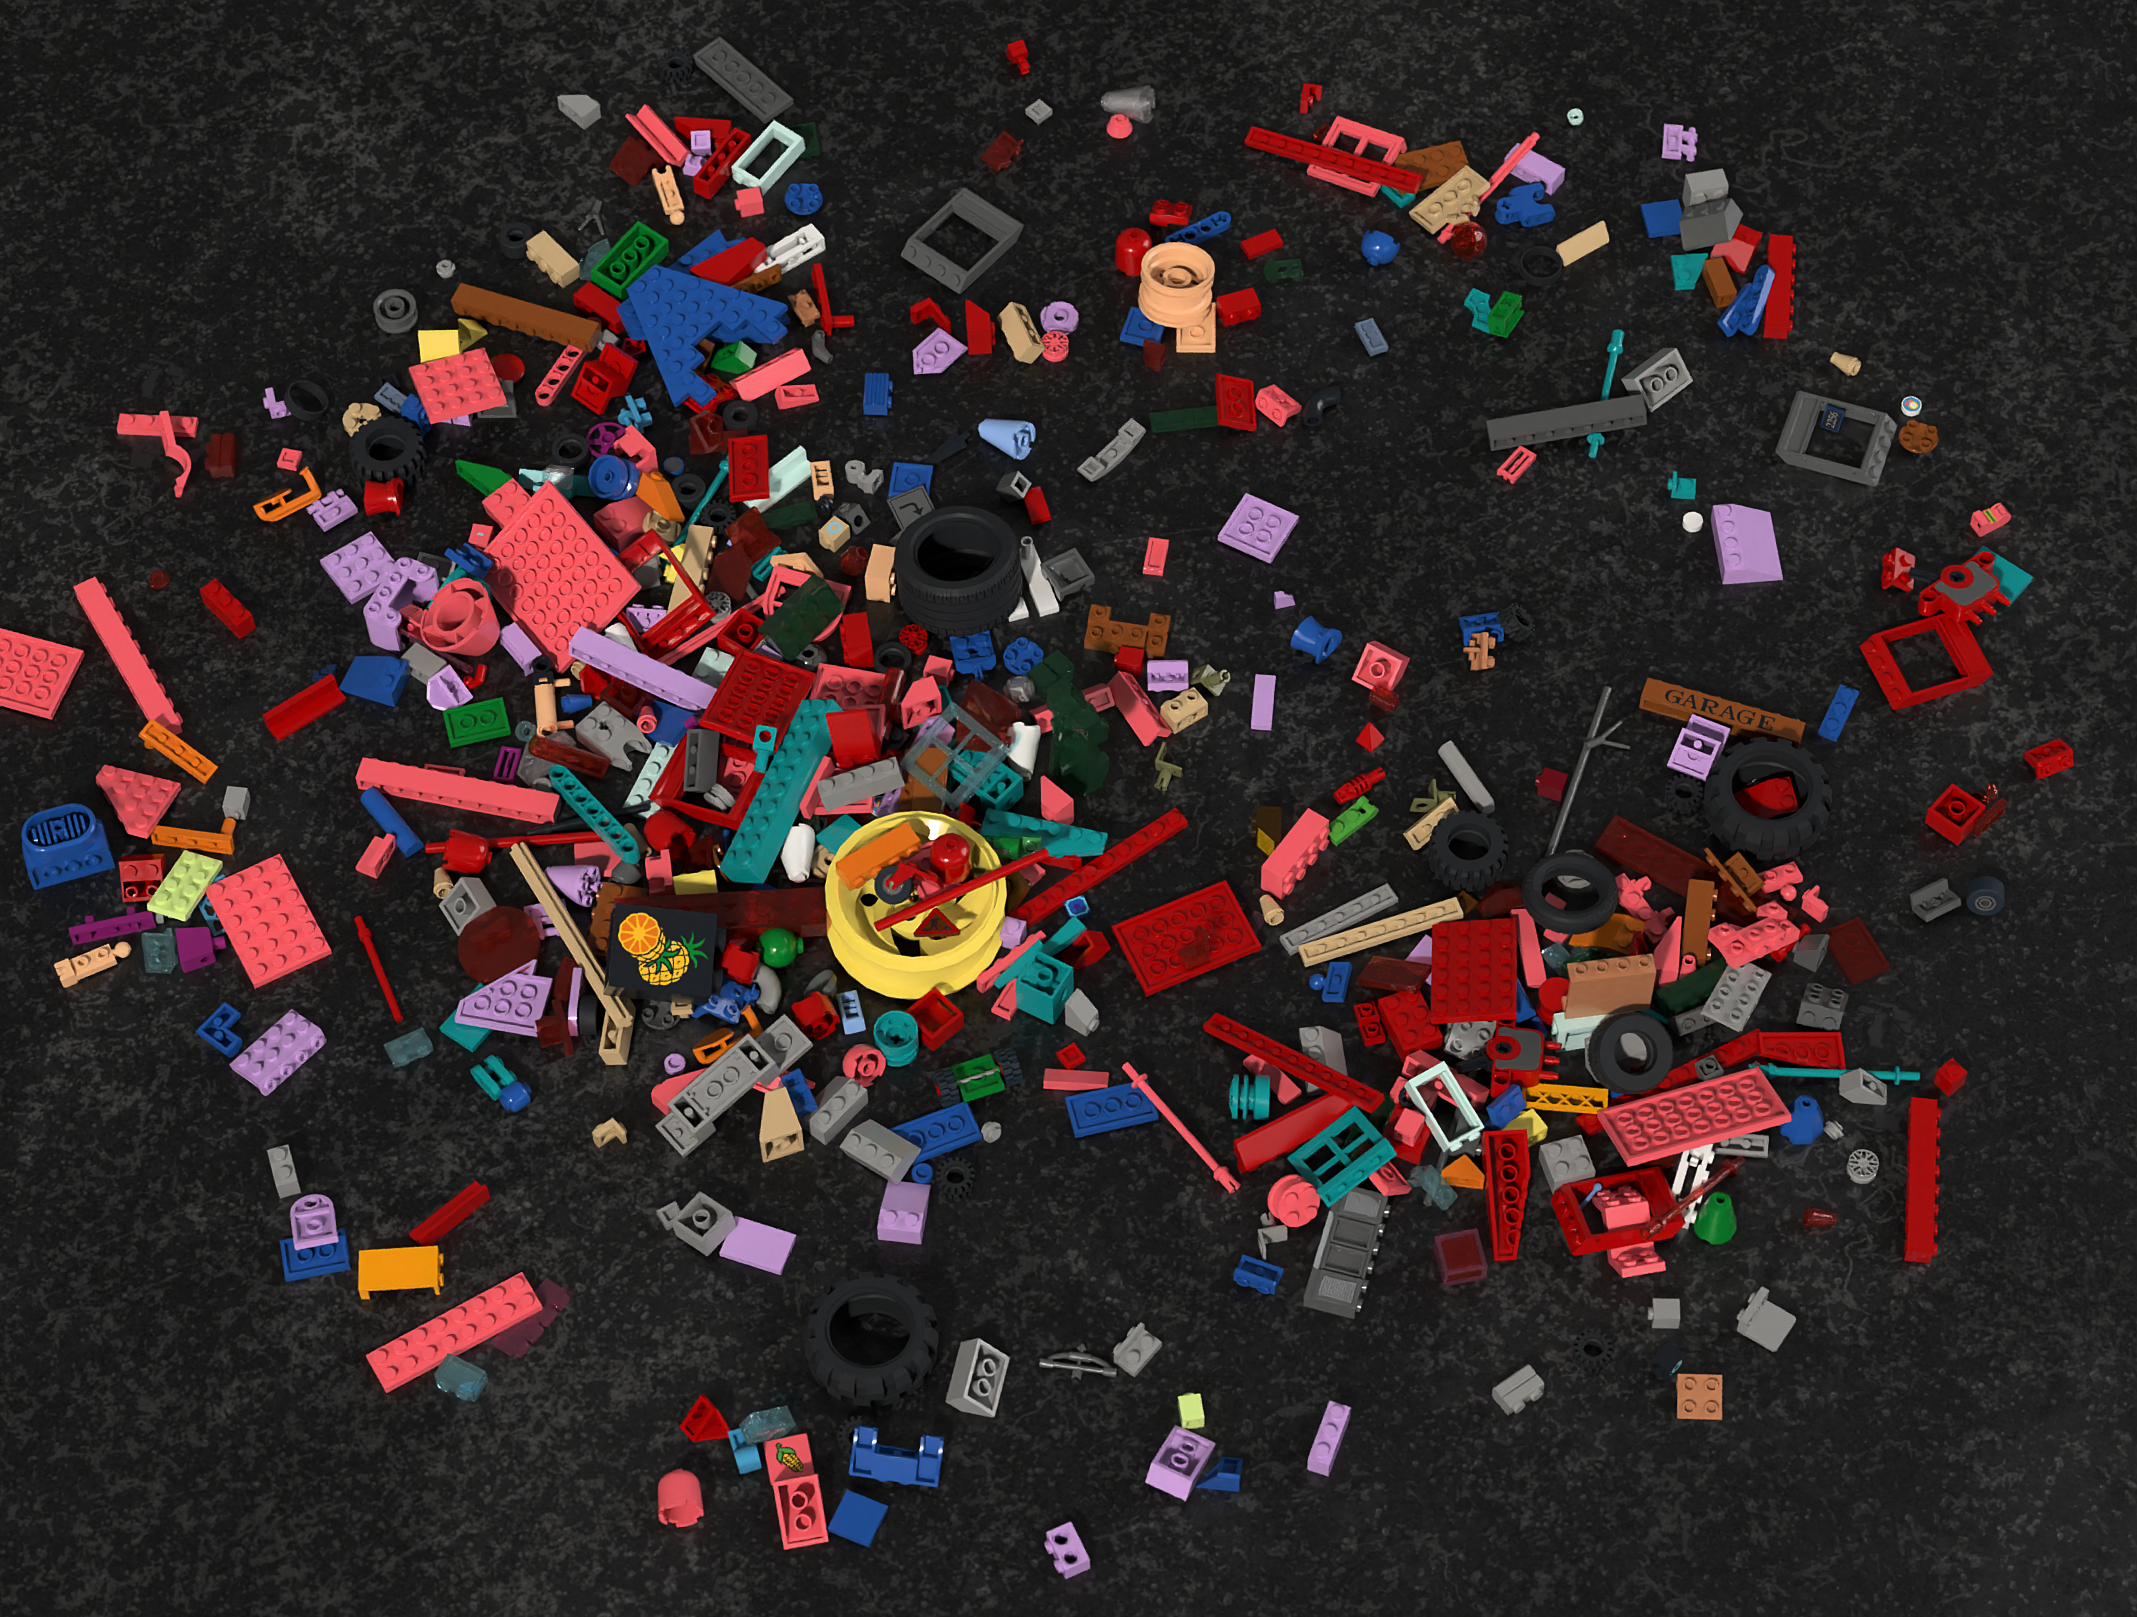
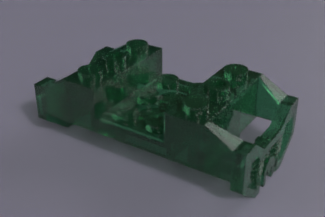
M1064 677L1050 685L1047 693V708L1052 712L1050 723L1053 732V749L1050 751L1049 771L1052 775L1055 774L1056 779L1061 776L1060 784L1063 785L1066 792L1087 796L1102 787V783L1109 772L1110 759L1104 751L1101 752L1098 748L1099 743L1108 739L1109 724L1104 718H1100L1094 705L1089 704L1085 700L1082 691L1077 690Z

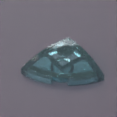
M607 239L591 246L587 250L588 255L585 260L581 258L579 263L580 279L591 280V270L611 250Z

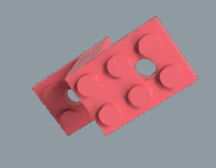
M1621 1186L1616 1191L1603 1189L1597 1191V1194H1594L1592 1197V1203L1602 1212L1604 1233L1651 1224L1648 1201L1631 1186ZM1654 1242L1607 1250L1608 1263L1623 1278L1666 1270L1665 1261L1655 1253Z

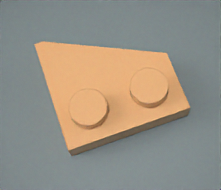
M805 552L772 556L770 560L773 567L776 565L822 579L824 576Z

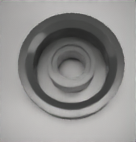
M387 290L380 294L374 302L373 309L376 315V322L386 332H407L417 322L418 311L416 301L413 295L405 290Z

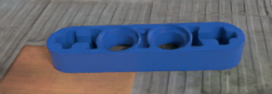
M1224 211L1217 212L1169 235L1165 239V243L1181 242L1196 245L1229 229L1231 226V216ZM1204 226H1208L1211 228V230L1203 231L1201 230V228ZM1187 234H1192L1195 236L1193 239L1185 238Z
M1767 265L1759 267L1755 274L1739 324V330L1749 336L1755 333L1759 326L1775 276V271Z

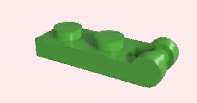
M1365 796L1360 797L1353 806L1329 823L1328 829H1330L1328 839L1336 846L1375 817L1379 809L1375 805H1371ZM1362 809L1366 811L1364 814L1360 812Z

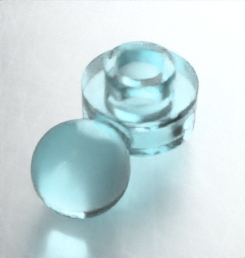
M529 721L520 722L516 727V736L519 740L527 742L525 747L526 753L531 757H536L542 751L540 743L534 740L537 736V727ZM527 729H530L529 735L526 734Z

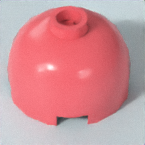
M858 1044L849 1049L845 1054L842 1067L846 1077L854 1079L863 1087H868L873 1084L871 1081L877 1075L881 1076L883 1074L886 1059L876 1047L870 1044Z

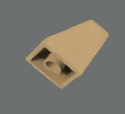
M786 1087L774 1088L765 1093L759 1137L763 1163L804 1150L802 1129Z

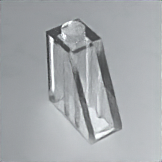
M562 730L527 743L517 774L528 786H531L535 779L549 774L552 766L563 764L572 757L576 742Z

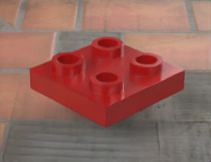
M1167 200L1155 201L1150 212V224L1168 227L1169 223L1188 225L1193 206L1185 202L1174 204L1169 203Z

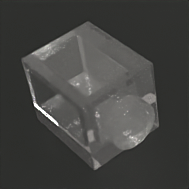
M550 464L543 470L542 480L545 482L547 480L551 481L557 489L568 490L572 487L574 467Z

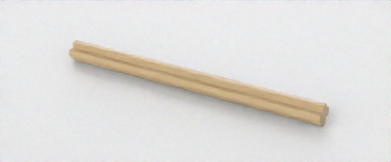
M521 842L519 845L515 843L511 846L512 851L510 855L579 967L582 968L584 975L618 1029L624 1026L626 1028L632 1024V1014L621 997L603 995L604 969L525 842Z

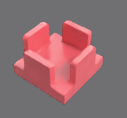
M632 424L625 428L626 434L614 442L615 454L619 456L626 452L631 457L629 460L635 463L639 471V478H641L643 472H659L656 449Z
M669 849L660 850V856L645 858L650 902L652 904L667 902L668 907L676 906Z

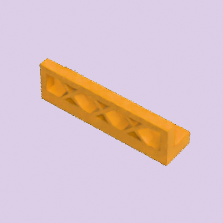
M1540 1083L1535 1087H1522L1521 1089L1527 1106L1525 1108L1597 1114V1111L1608 1108V1089ZM1526 1100H1533L1536 1102H1526ZM1603 1104V1108L1594 1107V1106H1593V1105H1595V1106H1600V1105Z

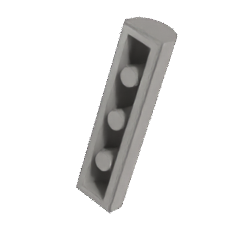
M1450 740L1441 746L1438 754L1480 814L1482 812L1485 814L1494 812L1493 798L1454 743Z
M1744 1134L1713 1143L1711 1151H1714L1715 1154L1767 1158L1769 1136Z

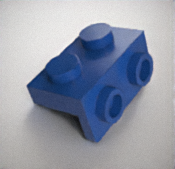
M1512 1084L1487 1107L1490 1118L1484 1123L1485 1128L1501 1130L1527 1107L1519 1085Z
M1243 1255L1238 1268L1234 1270V1281L1244 1287H1254L1261 1293L1275 1295L1284 1269Z

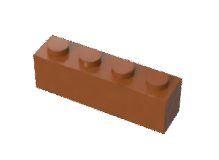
M1689 879L1680 963L1684 956L1691 955L1695 958L1696 966L1706 967V960L1711 959L1712 948L1708 947L1709 929H1711L1710 923L1715 921L1716 909L1712 908L1713 901L1717 902L1718 889H1714V881Z

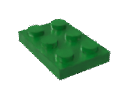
M502 697L443 710L451 748L511 735Z

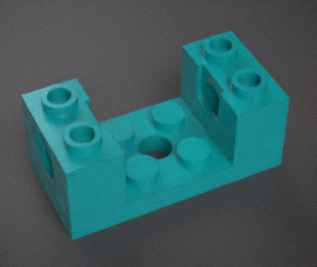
M962 733L945 748L950 749L946 785L951 788L958 781L979 796L983 813L986 814L987 808L1007 812L1024 796L1023 778ZM975 768H982L984 770L980 774L973 772Z

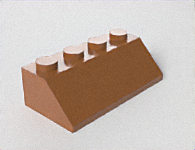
M929 747L905 749L902 773L905 786L901 787L899 812L924 811L944 815L950 749Z

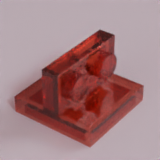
M560 998L552 1000L554 1015L544 1016L539 1020H535L541 1048L562 1043L566 1057L574 1055L572 1040Z

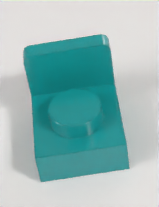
M1673 471L1672 478H1668V490H1671V498L1695 500L1696 479L1677 478V471Z

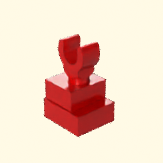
M1023 39L1008 44L1007 57L1009 61L1011 60L1013 64L1018 63L1022 75L1029 73L1028 51Z

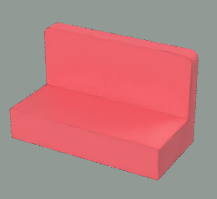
M389 833L386 834L384 839L375 836L356 865V870L377 879L397 848L395 836Z

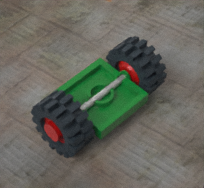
M1012 1046L994 1051L997 1065H995L991 1054L951 1067L947 1066L932 1071L934 1087L943 1108L960 1103L959 1092L965 1103L1005 1090V1087L1022 1083L1021 1068Z

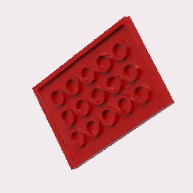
M740 648L702 715L699 725L751 744L754 742L757 725L777 728L774 752L777 753L803 699H806L816 680L817 674ZM762 731L759 735L760 740L768 742L771 739V733L769 731Z
M1226 880L1112 926V932L1146 997L1261 950V944Z
M1516 918L1440 922L1432 925L1431 1024L1517 1019Z

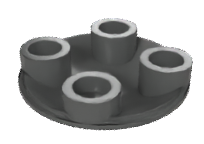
M643 1000L640 1006L642 1020L646 1025L654 1029L663 1030L671 1028L679 1022L681 1017L679 1015H672V1002Z

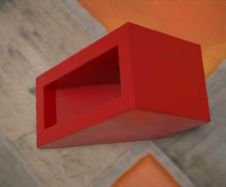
M1085 930L1060 955L1063 963L1073 967L1074 972L1099 961L1111 947L1102 932Z

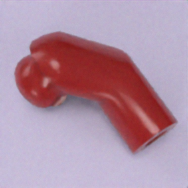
M478 665L475 676L464 677L463 684L467 689H474L484 683L487 667L485 665Z

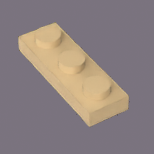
M1446 797L1403 834L1413 850H1418L1430 840L1432 830L1442 818L1446 819L1450 813L1458 814L1460 810L1451 797Z

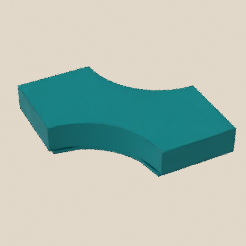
M1473 288L1465 299L1464 305L1474 315L1472 326L1489 334L1487 316L1491 312L1488 304L1490 295Z

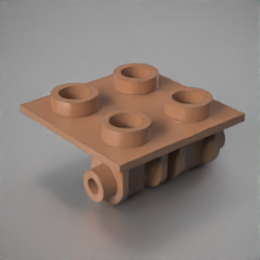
M1677 1374V1419L1722 1420V1375Z

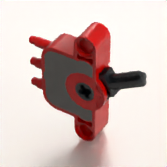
M1986 551L1980 552L1962 565H1950L1944 569L1939 568L1938 573L1911 567L1908 574L1909 578L1933 583L1920 592L1918 612L1923 616H1931L1942 610L1956 621L1971 620L1973 623L1981 625L1982 620L1977 614L1984 610L1994 616L1997 611L1991 605L1997 600L2009 606L2011 601L1999 591L2000 582L1992 574L1995 560L1994 555Z
M1516 1019L1497 1020L1495 1037L1487 1042L1486 1049L1480 1050L1478 1057L1456 1063L1455 1067L1458 1074L1485 1067L1487 1072H1492L1490 1095L1497 1099L1512 1084L1530 1088L1537 1086L1541 1079L1557 1080L1559 1073L1542 1070V1064H1560V1058L1545 1056L1543 1051L1544 1049L1560 1050L1561 1043L1544 1040V1035L1538 1030L1515 1027Z

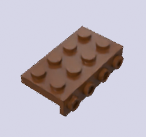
M1456 141L1398 154L1392 166L1421 174L1423 181L1418 189L1420 191L1443 185L1466 165L1469 166L1461 142ZM1398 190L1399 195L1409 193L1402 190Z
M603 882L602 889L597 891V907L592 909V925L589 924L587 928V943L597 959H607L610 915L614 905L621 903L645 906L649 894L648 889Z

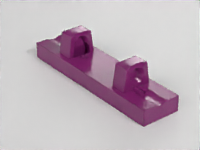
M133 906L126 908V916L95 922L93 915L86 916V924L69 927V933L73 944L77 945L157 928L153 912L137 913Z

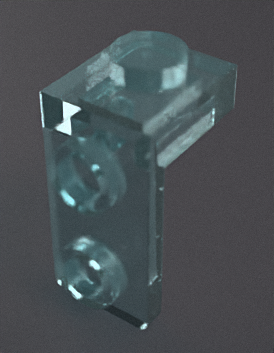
M1431 1164L1416 1166L1410 1172L1411 1176L1406 1180L1411 1187L1422 1186L1441 1210H1446L1458 1197Z

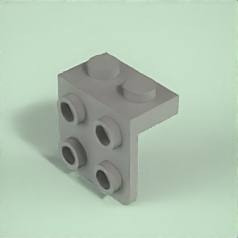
M1761 1286L1757 1293L1754 1291L1750 1296L1747 1309L1742 1308L1738 1314L1737 1320H1739L1737 1331L1770 1351L1775 1352L1795 1324L1796 1318L1767 1301L1769 1290Z

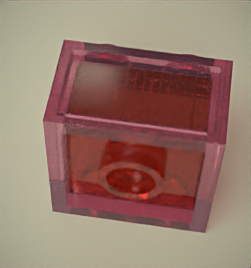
M1477 1228L1434 1236L1433 1250L1443 1286L1486 1279L1488 1266Z

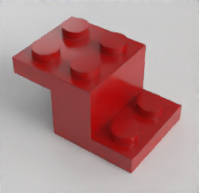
M607 342L604 345L599 360L584 362L571 396L598 415H603L610 398L625 395L639 362L611 342Z

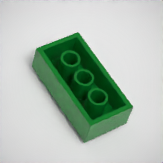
M637 221L591 270V283L598 285L605 293L613 295L618 302L622 303L629 296L627 288L652 266L658 265L669 254V240Z

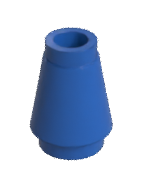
M566 694L564 697H561L563 712L571 714L592 706L591 695Z

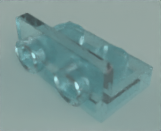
M423 1027L384 1044V1048L394 1068L405 1066L410 1061L419 1057H425L434 1051L432 1042L427 1037Z

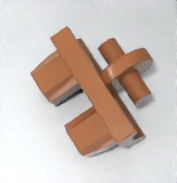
M805 289L796 295L787 296L788 302L805 326L814 324L815 319L820 317L819 311Z
M1489 633L1472 634V640H1469V647L1463 648L1464 653H1469L1471 670H1484L1494 667L1495 659L1493 656H1488V649H1494L1495 638L1488 636Z

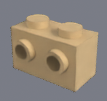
M1193 687L1189 690H1184L1176 698L1165 701L1160 706V715L1172 732L1176 734L1208 715V703Z

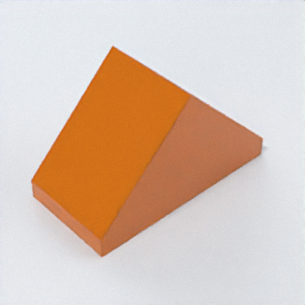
M1464 1154L1441 1170L1440 1184L1483 1189L1485 1175Z

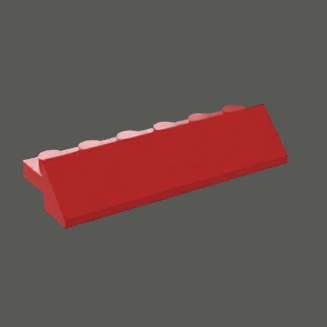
M1328 1093L1234 1140L1233 1151L1238 1157L1237 1168L1241 1174L1247 1171L1252 1172L1259 1165L1265 1162H1272L1283 1153L1292 1152L1297 1146L1303 1143L1306 1144L1355 1105Z

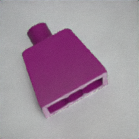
M209 927L175 929L180 964L184 973L214 963L216 961L215 950L226 948L225 937L212 938Z

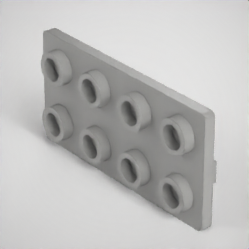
M1746 963L1735 969L1728 965L1701 1013L1737 1032L1742 1031L1772 974L1751 963Z
M1497 1020L1446 1023L1442 1035L1443 1042L1446 1043L1444 1052L1461 1061L1478 1057L1480 1050L1486 1049L1487 1042L1493 1038Z

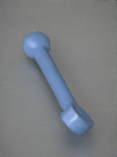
M1600 1183L1594 1184V1189L1580 1204L1581 1210L1594 1194L1602 1189Z

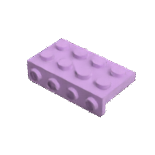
M291 1009L230 1063L232 1070L258 1087L264 1096H267L326 1043V1038L319 1027Z

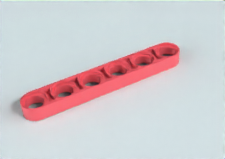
M587 318L588 320L598 322L602 332V324L599 318ZM571 345L566 347L535 392L536 401L539 405L547 406L554 401L588 352L587 350L582 351ZM574 351L579 353L576 357L569 356ZM563 365L569 367V369L566 371L559 370V368ZM553 379L559 380V383L556 385L549 384ZM543 393L549 394V397L546 399H541L539 396Z

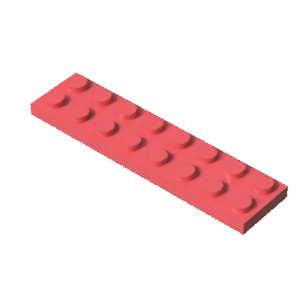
M521 1272L367 1354L366 1358L385 1392L388 1393L543 1310V1307Z

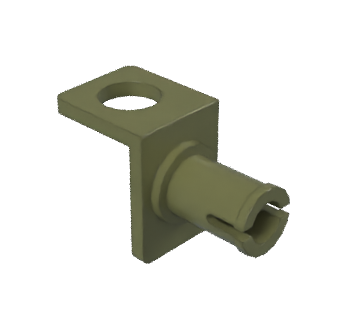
M1207 664L1194 669L1188 680V685L1201 682L1215 696H1219L1226 682L1230 680V673L1227 670L1216 672Z
M1166 742L1162 743L1155 760L1156 770L1161 772L1154 786L1159 790L1163 787L1162 791L1167 790L1172 775L1180 778L1183 775L1181 767L1163 761L1167 752Z
M1432 779L1428 788L1429 799L1414 798L1410 811L1428 813L1436 806L1437 802L1440 803L1446 797H1451L1455 803L1456 795L1454 794L1456 792L1438 790L1436 788V779ZM1421 803L1427 804L1425 807H1418L1417 805Z

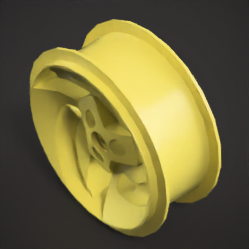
M924 811L897 812L875 819L856 830L839 847L829 866L825 884L827 936L835 957L847 973L866 988L887 997L905 1000H919L934 987L945 996L957 992L977 980L978 975L992 964L1002 945L1000 931L1005 921L1004 908L1007 898L1005 877L967 893L957 904L955 898L934 907L938 908L961 931L959 936H945L946 938L940 940H931L929 937H914V931L934 908L912 917L914 918L912 921L905 920L877 932L874 922L921 902L914 886L911 895L903 903L891 905L883 902L878 897V901L874 905L865 906L861 902L862 896L865 894L877 896L874 888L875 880L872 878L861 888L849 891L836 874V862L901 824L907 822L921 840V845L936 840L945 833L961 835L970 846L971 871L969 875L973 878L1002 867L997 854L987 841L965 823L937 813ZM886 887V890L889 893H895L896 889L890 891L889 887ZM892 934L906 940H919L921 956H902L894 944Z

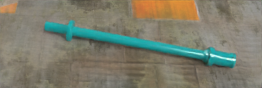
M1614 330L1611 343L1608 344L1607 350L1610 353L1600 401L1609 399L1617 357L1623 352L1622 342L1625 333L1622 330ZM1601 432L1591 433L1587 436V441L1591 444L1589 450V457L1591 458L1596 457L1598 446L1604 444L1605 438L1601 435Z
M728 455L719 464L721 470L670 549L685 542L690 524L695 525L697 523L702 507H706V503L710 502L726 475L729 474ZM663 560L660 569L664 571L666 564L670 565L671 562Z
M1768 1063L1767 1065L1748 1064V1069L1759 1067L1767 1080H1772L1776 1076L1840 1078V1075L1854 1071L1777 1068L1773 1063ZM1895 1066L1894 1071L1864 1070L1877 1079L1894 1080L1895 1085H1899L1900 1080H1920V1072L1900 1071L1899 1066Z

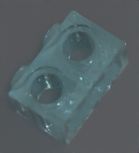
M788 1406L751 1413L739 1426L747 1445L784 1437L795 1426V1422Z

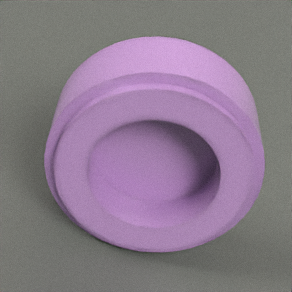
M670 1054L664 1061L665 1070L670 1075H680L686 1069L685 1058L680 1054Z

